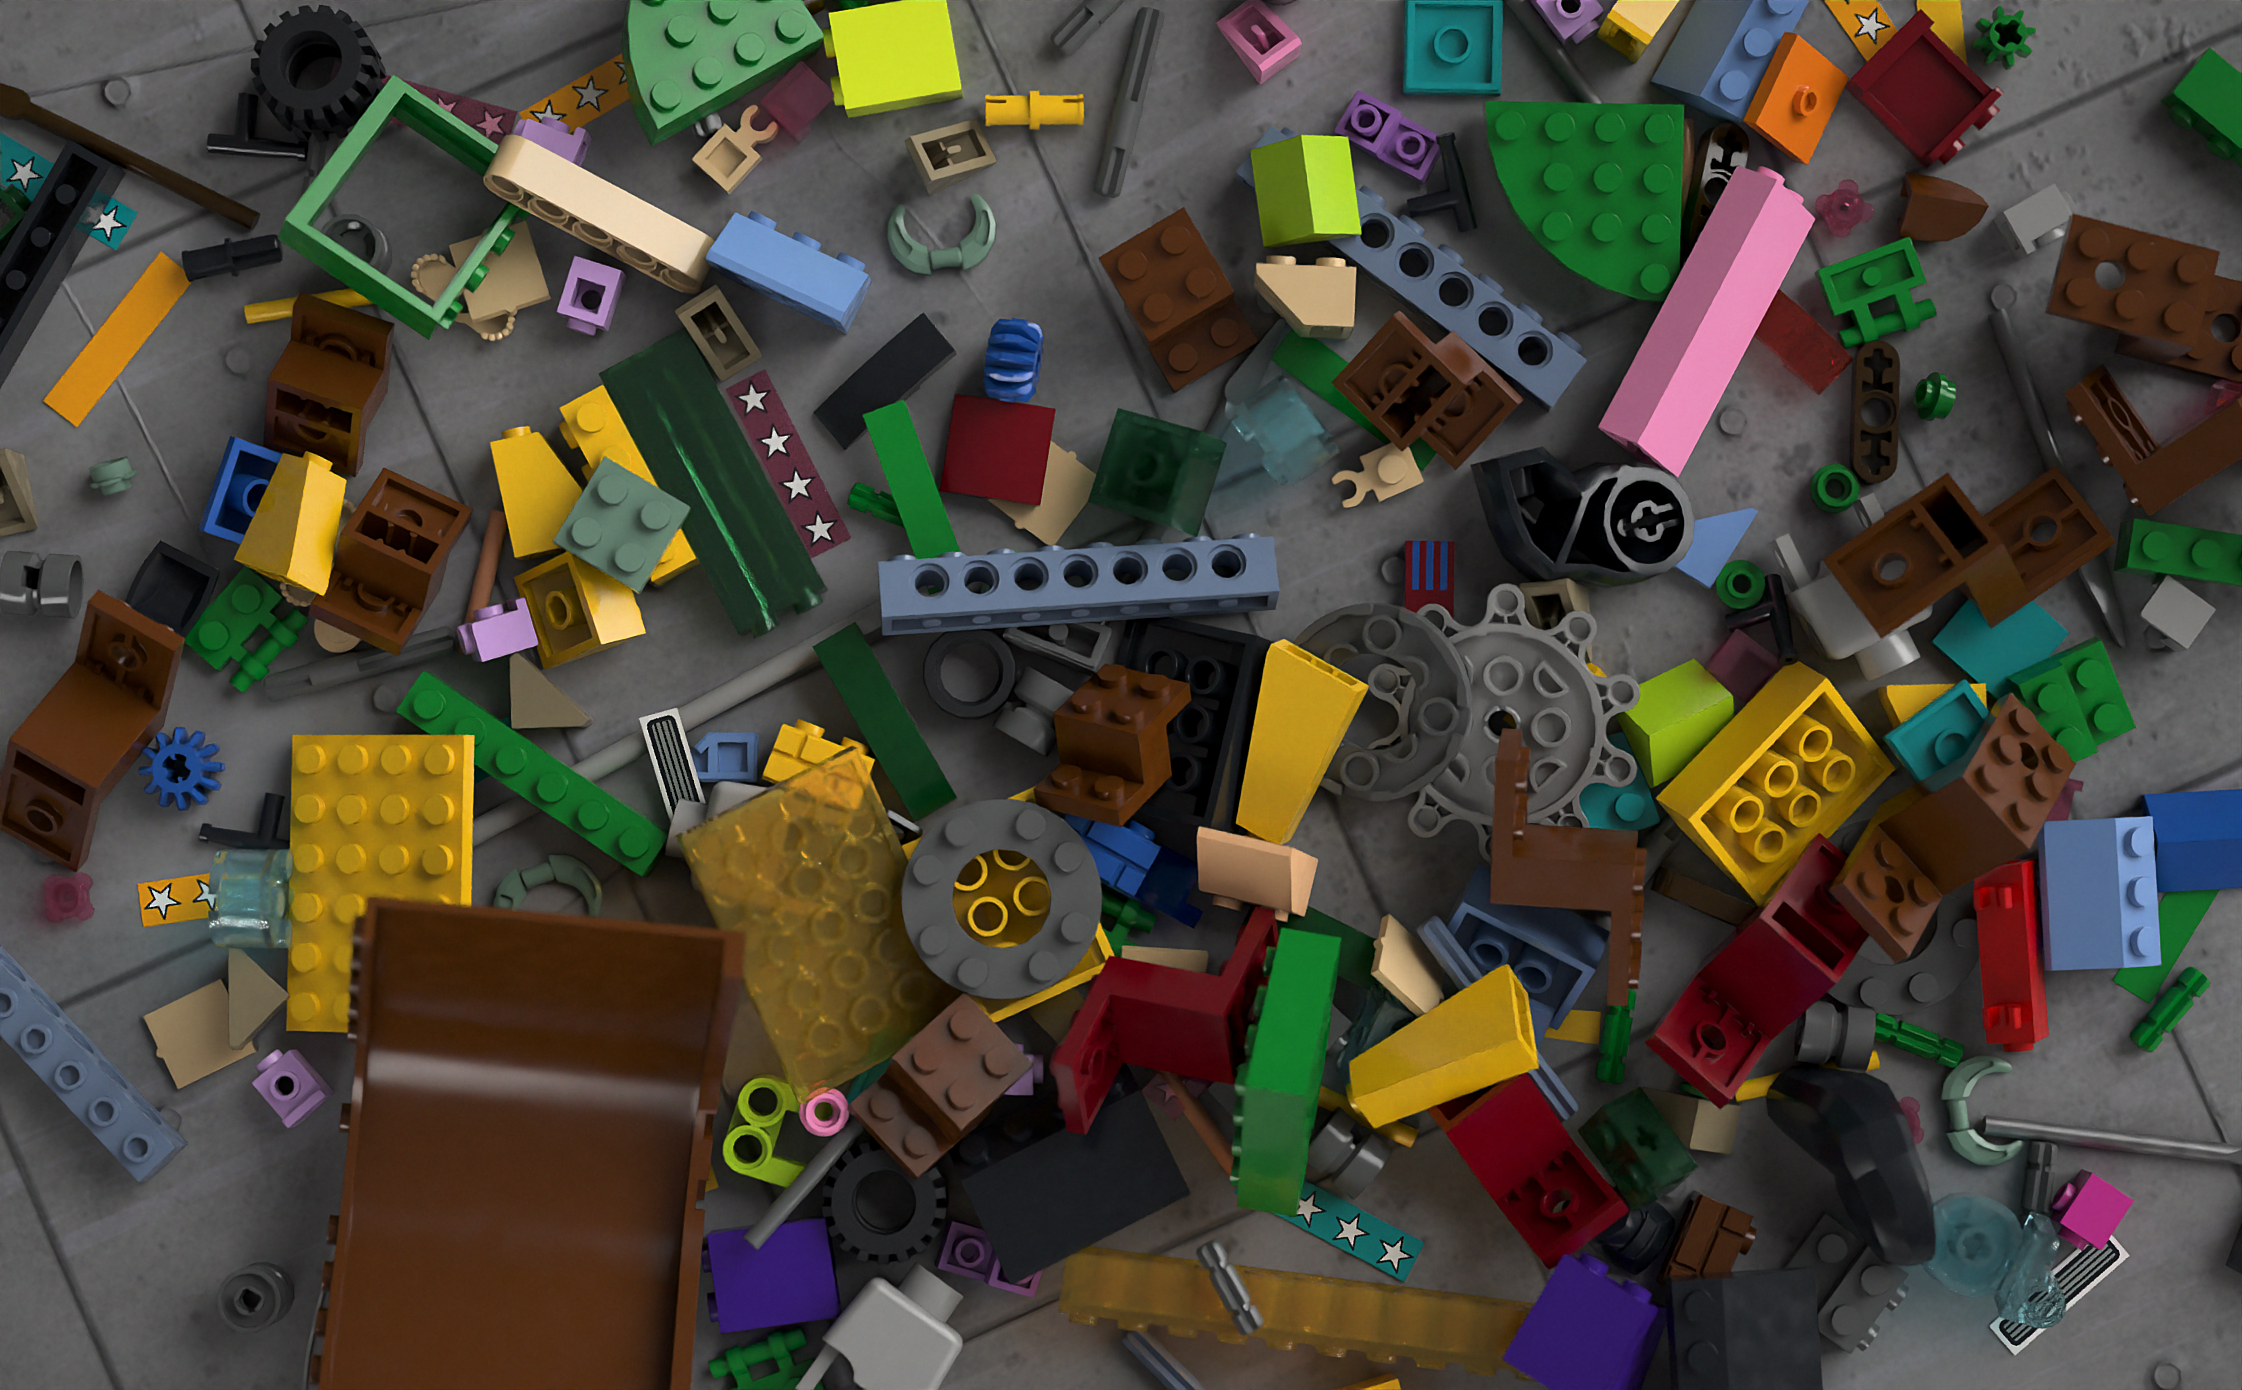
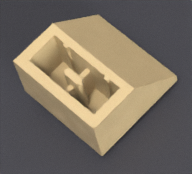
M1290 256L1266 257V264H1256L1253 287L1300 337L1350 338L1355 318L1356 267H1345V259L1317 258L1316 265H1296V258Z

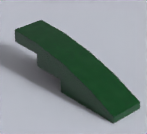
M852 623L812 646L914 822H918L958 799L857 623Z

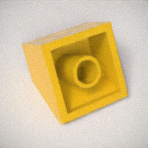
M568 551L514 577L520 597H525L539 644L536 647L544 670L619 646L646 633L641 619V612L636 604L632 589Z

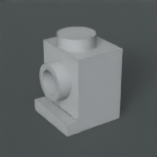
M2054 183L2005 210L1993 220L2018 262L2036 250L2032 243L2033 241L2036 242L2040 249L2065 235L2061 226L2068 222L2069 216L2078 214V211L2070 195L2066 191L2060 192Z

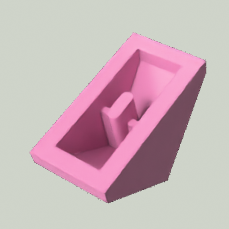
M1247 0L1216 22L1221 33L1260 85L1300 56L1302 42L1299 37L1261 0Z

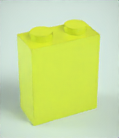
M901 0L828 13L831 28L822 29V33L825 36L823 39L827 58L836 57L839 76L830 77L835 106L844 105L848 118L963 98L946 0Z

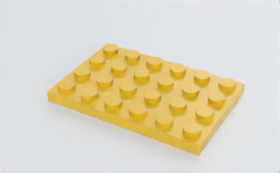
M292 735L287 993L290 995V998L287 1000L286 1031L348 1032L352 925L354 914L364 915L367 895L471 905L474 784L473 735Z

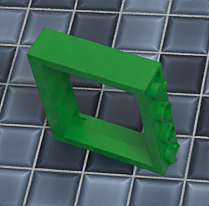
M393 74L285 218L278 240L429 340L439 326L445 330L450 328L463 308V305L458 303L457 300L465 289L471 293L477 290L490 270L483 265L491 253L498 257L502 255L516 233L510 229V226L518 216L526 221L531 213L507 202L432 307L312 227L393 117L484 177L498 145Z

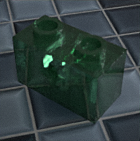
M1641 1087L1602 1105L1577 1130L1635 1211L1673 1192L1699 1167Z

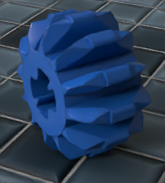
M1012 318V320L999 319L991 328L983 370V384L988 397L1000 398V401L1015 403V401L1028 402L1036 393V386L1039 382V373L1042 366V345L1044 339L1039 324L1029 323L1027 320Z
M175 727L172 740L167 734L162 732L155 735L156 743L160 748L159 751L150 747H144L142 750V754L153 760L152 766L139 767L138 773L139 775L153 776L154 779L146 784L144 791L146 794H155L161 791L158 799L160 806L169 807L175 800L179 811H188L191 806V797L198 805H205L209 802L208 796L203 789L204 787L214 791L220 790L222 784L210 777L212 771H224L225 764L210 761V758L215 756L220 751V748L214 743L202 748L206 735L204 732L196 730L188 739L186 728ZM176 760L185 761V766L191 770L188 777H178L179 772L173 768Z

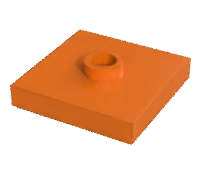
M1784 32L1743 121L1794 162L1808 165L1849 77L1798 34Z

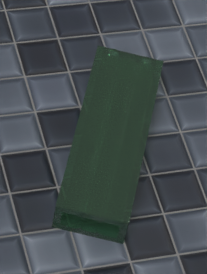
M684 327L600 372L598 375L659 488L691 507V511L681 528L738 634L745 636L751 632L754 639L759 638L780 626L777 618L794 609L798 616L823 603L820 594L829 589L687 329Z

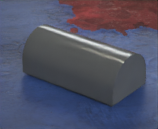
M1096 622L1007 627L1002 640L1092 677L1098 669L1113 629Z

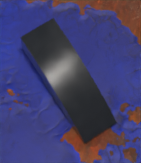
M923 312L853 373L813 413L843 449L847 450L868 432L863 414L901 400H907L920 389L919 386L956 356V351Z

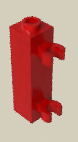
M2017 859L2009 860L1974 879V888L1972 889L1973 905L1977 914L1984 1005L1982 1008L1983 1029L1986 1031V1044H2003V1051L2007 1052L2033 1050V1043L2049 1036L2036 860Z

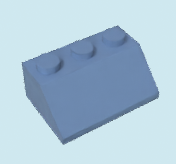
M1696 0L1650 84L1722 124L1730 122L1739 126L1784 32L1792 33L1810 0Z
M750 211L747 218L735 212L705 257L713 271L847 334L872 283L869 274L863 272L866 265L839 252L836 259L819 252L821 243L799 232H795L793 237L789 238L774 231L777 223L759 213Z
M2153 816L2045 821L2037 834L2045 971L2161 965Z
M1478 864L1460 893L1444 925L1483 977L1496 968L1508 964L1527 991L1529 998L1555 1008L1548 1026L1558 1030L1596 971L1610 931L1565 908L1490 903L1491 870Z

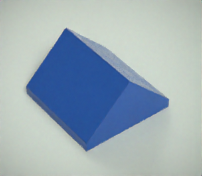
M230 436L198 530L241 544L282 454Z
M2242 789L2142 795L2143 817L2153 816L2157 892L2242 888Z

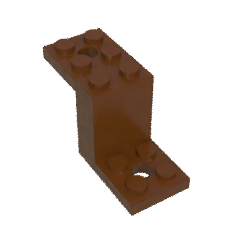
M2078 214L2069 216L2045 310L2046 314L2119 332L2114 352L2116 354L2242 386V282L2215 275L2220 251ZM2110 263L2116 266L2121 275L2117 288L2108 290L2097 283L2095 271L2099 264ZM2217 316L2228 317L2234 323L2236 333L2231 342H2220L2213 336L2211 326Z
M2104 364L2086 374L2064 392L2069 400L2067 401V408L2073 419L2080 426L2086 425L2097 440L2095 448L2100 458L2107 466H2115L2125 481L2123 488L2129 500L2137 508L2143 507L2149 516L2242 458V391L2160 444L2153 437Z
M2057 466L2048 470L1984 516L1979 513L1947 472L1824 558L1823 561L1882 639L1957 586L1992 629L2109 548L2115 541L2112 534ZM2050 523L2057 526V531L2051 539L2045 542L2031 539L2033 531L2039 525ZM1892 561H1903L1906 563V569L1900 577L1893 580L1881 578V572L1888 563Z
M98 589L87 602L75 662L9 738L0 781V830L76 873L88 859L100 804L142 754L144 747H147L155 738V735L164 727L185 638L176 634L170 627L157 623L132 609L126 602L114 599Z
M2011 692L1995 702L1965 756L1879 805L1829 891L1889 957L1897 963L1910 956L1943 896L2030 849L2076 763L2069 757L2066 749L2057 743L2038 723L2034 714L2027 707H2024ZM1886 891H1887V893H1888V895H1889V897H1890V900H1889L1888 897L1885 895Z
M1502 728L1495 759L1490 903L1611 911L1607 1005L1627 1006L1629 989H1639L1647 848H1637L1638 831L1527 824L1529 794L1520 793H1526L1527 777H1529L1531 747L1522 746L1521 729Z

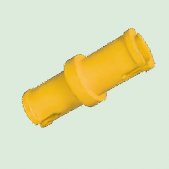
M1031 90L1029 95L990 96V94H985V126L1029 125V130H1039L1040 125L1083 126L1084 97L1083 94L1040 95L1039 90Z

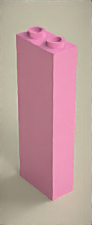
M1737 165L1598 426L1639 462L1662 470L1677 478L1681 474L1815 221V218L1802 205L1803 197L1783 186L1785 179L1771 169L1759 166L1755 172Z

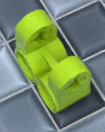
M759 1074L745 1082L739 1094L723 1144V1155L729 1167L740 1174L787 1188L808 1164L773 1153L786 1110L799 1113V1105L802 1098L813 1088L771 1074ZM760 1087L773 1090L778 1100L776 1108L768 1113H760L754 1110L750 1103L752 1091ZM828 1102L819 1103L814 1110L815 1116L818 1119H827L832 1114V1105ZM747 1134L757 1137L763 1148L761 1155L753 1160H745L739 1157L734 1146L735 1141L740 1136Z

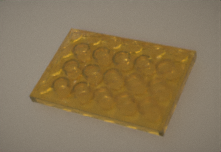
M850 746L675 835L719 930L746 932L742 982L793 1094L799 1103L805 1104L893 1057L964 993V991L946 983L928 968L916 952L908 936L902 912V886L909 862L857 747Z

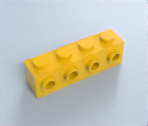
M604 385L559 408L565 420L560 422L558 426L572 450L580 446L588 461V464L581 467L588 482L605 456L663 490L611 392ZM683 526L680 527L650 577L652 582L657 585H661L702 563Z

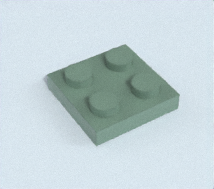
M604 456L553 542L640 594L691 511V507Z

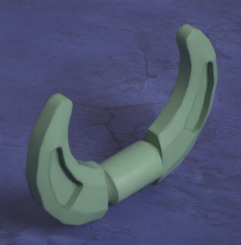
M972 194L971 202L976 211V222L970 234L960 241L961 248L933 250L928 253L927 246L912 240L906 232L904 226L905 207L898 205L888 222L887 239L894 257L907 270L915 274L931 276V269L939 270L959 267L963 265L964 271L979 265L987 257L995 242L996 222L992 210L978 194Z
M552 854L548 855L550 862L545 861L532 868L522 870L521 873L518 867H516L507 874L498 886L493 903L494 908L518 910L522 900L528 894L526 888H533L556 877L558 882L566 883L579 889L588 902L589 916L598 917L602 906L603 894L600 880L589 865L575 856Z
M1973 1056L1960 1061L1957 1067L1953 1068L1946 1075L1941 1086L1940 1100H1947L1948 1122L1952 1131L1945 1133L1951 1148L1959 1156L1974 1164L1997 1165L2008 1161L2022 1149L2024 1144L2022 1140L2016 1139L2008 1144L1994 1145L1986 1142L1977 1134L1975 1129H1968L1967 1107L1963 1097L1970 1096L1977 1080L1985 1074L1991 1072L2010 1073L2012 1071L2009 1063L1993 1056Z

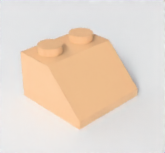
M1199 826L1197 833L1198 885L1200 891L1214 896L1212 905L1235 911H1241L1243 903L1275 910L1276 920L1287 922L1289 914L1305 917L1319 859L1293 847Z

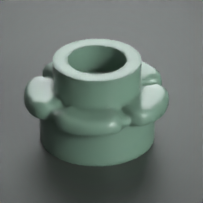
M128 457L105 461L89 468L93 479L89 486L91 488L101 487L103 495L117 493L132 487L129 478L136 476L137 471L131 469Z

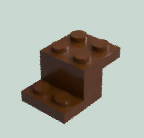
M1184 207L1099 257V262L1124 302V311L1174 394L1254 347L1259 342L1233 300L1234 289Z
M300 293L293 304L291 339L268 378L263 446L303 458L305 451H308L332 462L331 469L356 477L363 465L366 430L388 391L395 323Z
M1400 310L1384 324L1331 382L1402 452L1421 436L1455 470L1476 451L1524 400L1454 331L1435 345Z
M383 468L342 530L333 570L329 577L328 588L324 596L316 594L311 602L308 615L393 655L399 656L439 593L449 554L470 522L473 509Z
M1105 663L1053 713L1060 764L1034 788L1036 805L1121 827L1172 776L1166 725L1191 701L1190 684L1169 679L1164 675H1152L1127 669L1122 665Z
M964 992L891 1058L886 1072L852 1101L847 1110L916 1182L983 1121L994 1103L1030 1071L1034 1064Z

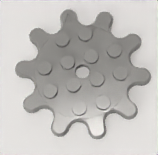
M1509 583L1499 584L1492 589L1487 600L1485 618L1474 626L1458 624L1452 619L1449 612L1438 604H1427L1417 611V614L1434 624L1449 639L1461 657L1470 683L1472 709L1468 732L1459 753L1439 777L1420 789V796L1408 814V824L1414 834L1423 838H1430L1437 835L1445 824L1451 820H1467L1478 830L1480 854L1490 864L1492 858L1495 759L1500 741V736L1494 734L1489 726V719L1492 713L1500 710L1510 713L1517 723L1516 729L1522 730V746L1531 747L1529 777H1527L1526 793H1520L1529 794L1527 824L1539 823L1551 826L1589 828L1588 819L1582 812L1579 804L1582 790L1589 784L1596 782L1605 783L1617 788L1625 787L1634 780L1637 773L1636 761L1632 755L1611 745L1606 737L1605 729L1607 722L1612 716L1628 711L1638 703L1640 687L1631 676L1619 674L1611 677H1599L1587 668L1585 652L1597 634L1595 619L1585 611L1575 610L1569 612L1554 628L1548 630L1537 629L1530 625L1526 619L1523 593L1518 587ZM1385 662L1372 668L1368 675L1367 683L1373 695L1388 701L1395 707L1399 716L1398 727L1391 735L1373 741L1367 749H1387L1401 743L1413 731L1420 710V692L1412 674L1405 667Z

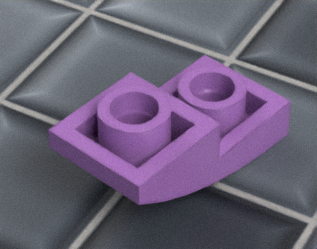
M1357 90L1334 131L1337 136L1348 137L1349 144L1422 185L1425 184L1441 156L1440 145H1437L1435 138L1438 134L1403 117L1399 110L1360 90Z
M950 1218L948 1219L934 1264L938 1269L980 1280L989 1286L1031 1298L1035 1297L1043 1271L1041 1270L1011 1285L984 1228Z

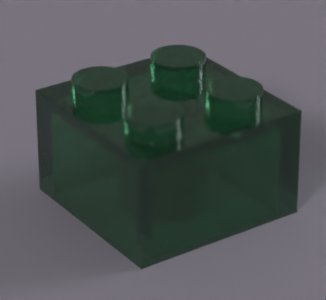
M1117 408L1088 502L1116 514L1197 537L1227 443L1200 430Z

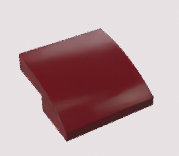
M955 394L939 491L986 500L990 498L1036 507L1040 506L1056 409Z

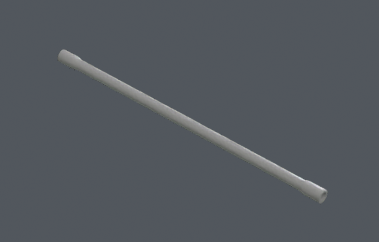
M925 585L917 590L920 595L925 597L937 596L942 591L929 595L927 589L936 587L933 585H928V587ZM880 600L678 708L684 732L697 727L820 660L812 646L852 623H857L863 635L881 627ZM642 728L570 768L590 781L595 782L649 753ZM518 795L473 819L472 848L542 810Z

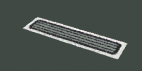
M677 708L639 718L670 823L680 798L706 804Z
M2112 1235L2102 1250L2088 1244L2083 1251L2077 1248L1989 1325L1990 1328L2014 1355L2018 1354L2130 1255Z

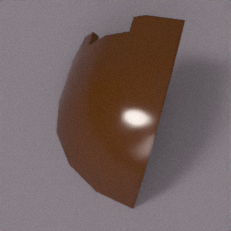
M1905 172L1900 196L1908 197L1902 218H1898V233L1900 237L1910 236L1911 239L1923 241H1949L1965 235L1981 221L1989 205L1980 195L1953 181Z

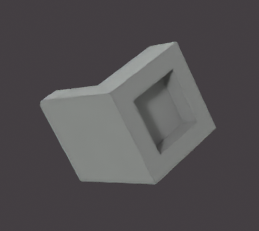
M2169 575L2157 577L2151 585L2155 590L2139 611V617L2164 634L2160 641L2175 652L2187 650L2216 609Z

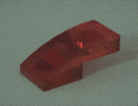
M1778 289L1754 337L1781 358L1786 369L1820 395L1853 361L1852 356L1809 314Z

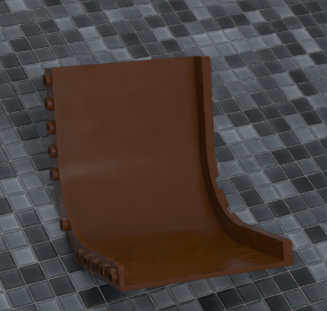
M367 895L364 915L354 914L352 925L349 1023L347 1042L356 1043L352 1103H342L339 1133H349L340 1215H330L327 1245H334L336 1249L334 1261H324L321 1291L330 1292L328 1308L318 1307L315 1338H324L322 1355L312 1354L309 1385L318 1386V1390H691L705 1209H695L696 1199L704 1200L706 1181L709 1179L713 1145L714 1114H717L723 1072L742 985L746 932Z

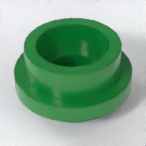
M1932 372L1926 379L1920 380L1913 396V404L1917 407L1918 416L1927 421H1932L1935 418L1945 419L1951 412L1955 402L1956 385L1939 372Z
M1829 464L1820 468L1813 475L1809 486L1813 503L1827 513H1840L1852 507V503L1857 500L1860 490L1859 482L1854 472L1840 464ZM1829 480H1835L1840 483L1842 493L1838 498H1832L1827 495L1825 486Z
M1735 560L1724 565L1715 580V589L1719 599L1726 606L1733 609H1745L1755 605L1761 599L1765 590V579L1761 570L1755 564L1746 560ZM1742 575L1748 579L1749 589L1746 593L1741 594L1733 589L1732 581L1735 576Z

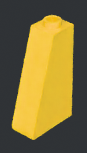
M1286 639L1272 643L1266 654L1236 817V824L1247 830V837L1283 845L1292 839L1369 688V685Z
M1505 964L1349 1061L1351 1083L1346 1085V1093L1353 1110L1357 1113L1362 1111L1373 1128L1539 1068L1527 991L1510 966Z

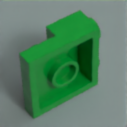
M2097 637L2090 638L2006 677L2012 694L2024 707H2027L2034 714L2038 723L2048 734L2066 749L2069 757L2075 763L2097 753V745L2136 728L2103 642Z

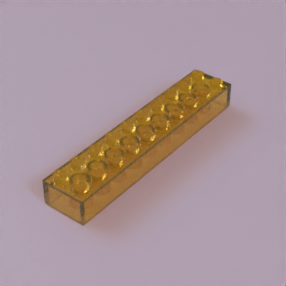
M1088 1246L1065 1258L1059 1312L1069 1313L1068 1321L1072 1323L1098 1325V1317L1117 1319L1118 1328L1144 1332L1147 1331L1148 1324L1167 1326V1334L1179 1337L1197 1338L1198 1330L1216 1332L1218 1341L1226 1343L1247 1344L1248 1336L1265 1338L1267 1347L1280 1350L1296 1351L1297 1343L1314 1345L1317 1348L1316 1353L1327 1356L1346 1357L1347 1349L1364 1351L1363 1353L1367 1355L1366 1359L1375 1362L1396 1363L1398 1355L1413 1357V1360L1416 1361V1366L1428 1369L1446 1370V1363L1452 1362L1462 1364L1463 1367H1466V1372L1471 1374L1496 1376V1368L1511 1370L1512 1373L1516 1374V1379L1537 1382L1502 1359L1534 1306V1302L1233 1264L1251 1296L1249 1301L1251 1306L1256 1305L1264 1323L1252 1333L1241 1335L1232 1321L1231 1317L1234 1316L1232 1311L1227 1312L1208 1277L1211 1273L1208 1269L1204 1270L1197 1259Z

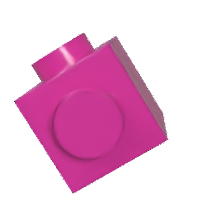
M2081 1169L2073 1183L2066 1182L2054 1196L2051 1207L2055 1210L2049 1219L2061 1226L2057 1235L2079 1250L2083 1251L2087 1244L2102 1250L2134 1200L2094 1173Z

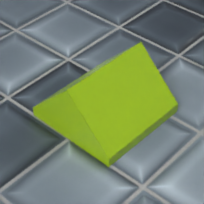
M1299 135L1250 150L1263 249L1362 235L1348 137Z
M1691 659L1639 684L1640 697L1638 703L1628 711L1615 714L1650 788L1676 777L1735 717L1733 695L1695 659Z

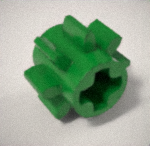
M1998 6L1992 14L1993 23L1984 18H1980L1976 22L1975 27L1983 34L1971 44V47L1973 49L1981 48L1986 56L1983 63L1984 66H1988L1992 61H2002L2005 70H2009L2014 66V53L2021 58H2027L2031 54L2032 50L2024 42L2036 32V29L2025 27L2021 21L2024 11L2020 10L2014 16L2005 15L2003 8ZM2002 29L2010 34L2007 39L2008 44L2005 47L1997 43L2000 37L1999 32Z

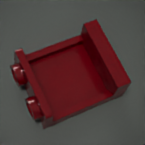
M1920 9L1845 84L1844 88L1927 169L1937 159L1943 165L1949 162L1966 145L1959 137L1971 125L1980 131L2000 111L1994 102L2004 92L1998 86L1991 89L1930 29L1934 22Z

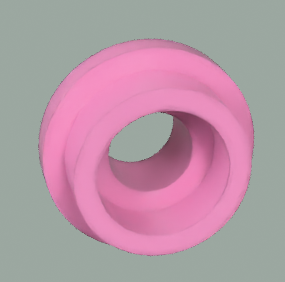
M815 1087L808 1091L800 1102V1120L803 1126L814 1135H834L845 1126L848 1120V1102L844 1095L833 1087ZM821 1102H828L832 1105V1114L827 1119H818L815 1116V1107Z

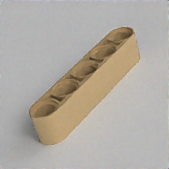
M512 134L502 138L483 177V183L491 192L675 290L687 294L700 292L711 268L705 259L709 249L715 242L710 236L524 137Z

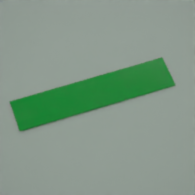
M1291 329L1273 353L1271 360L1386 445L1392 443L1331 383L1349 362L1316 338L1300 337ZM1421 436L1409 446L1418 469L1423 472L1437 452Z
M901 400L863 414L916 559L937 558V556L946 552H961L905 401ZM926 585L929 595L941 591L936 586L928 588L929 585Z
M2220 889L2166 892L2158 906L2161 965L2120 968L2113 982L2148 1004H2151Z

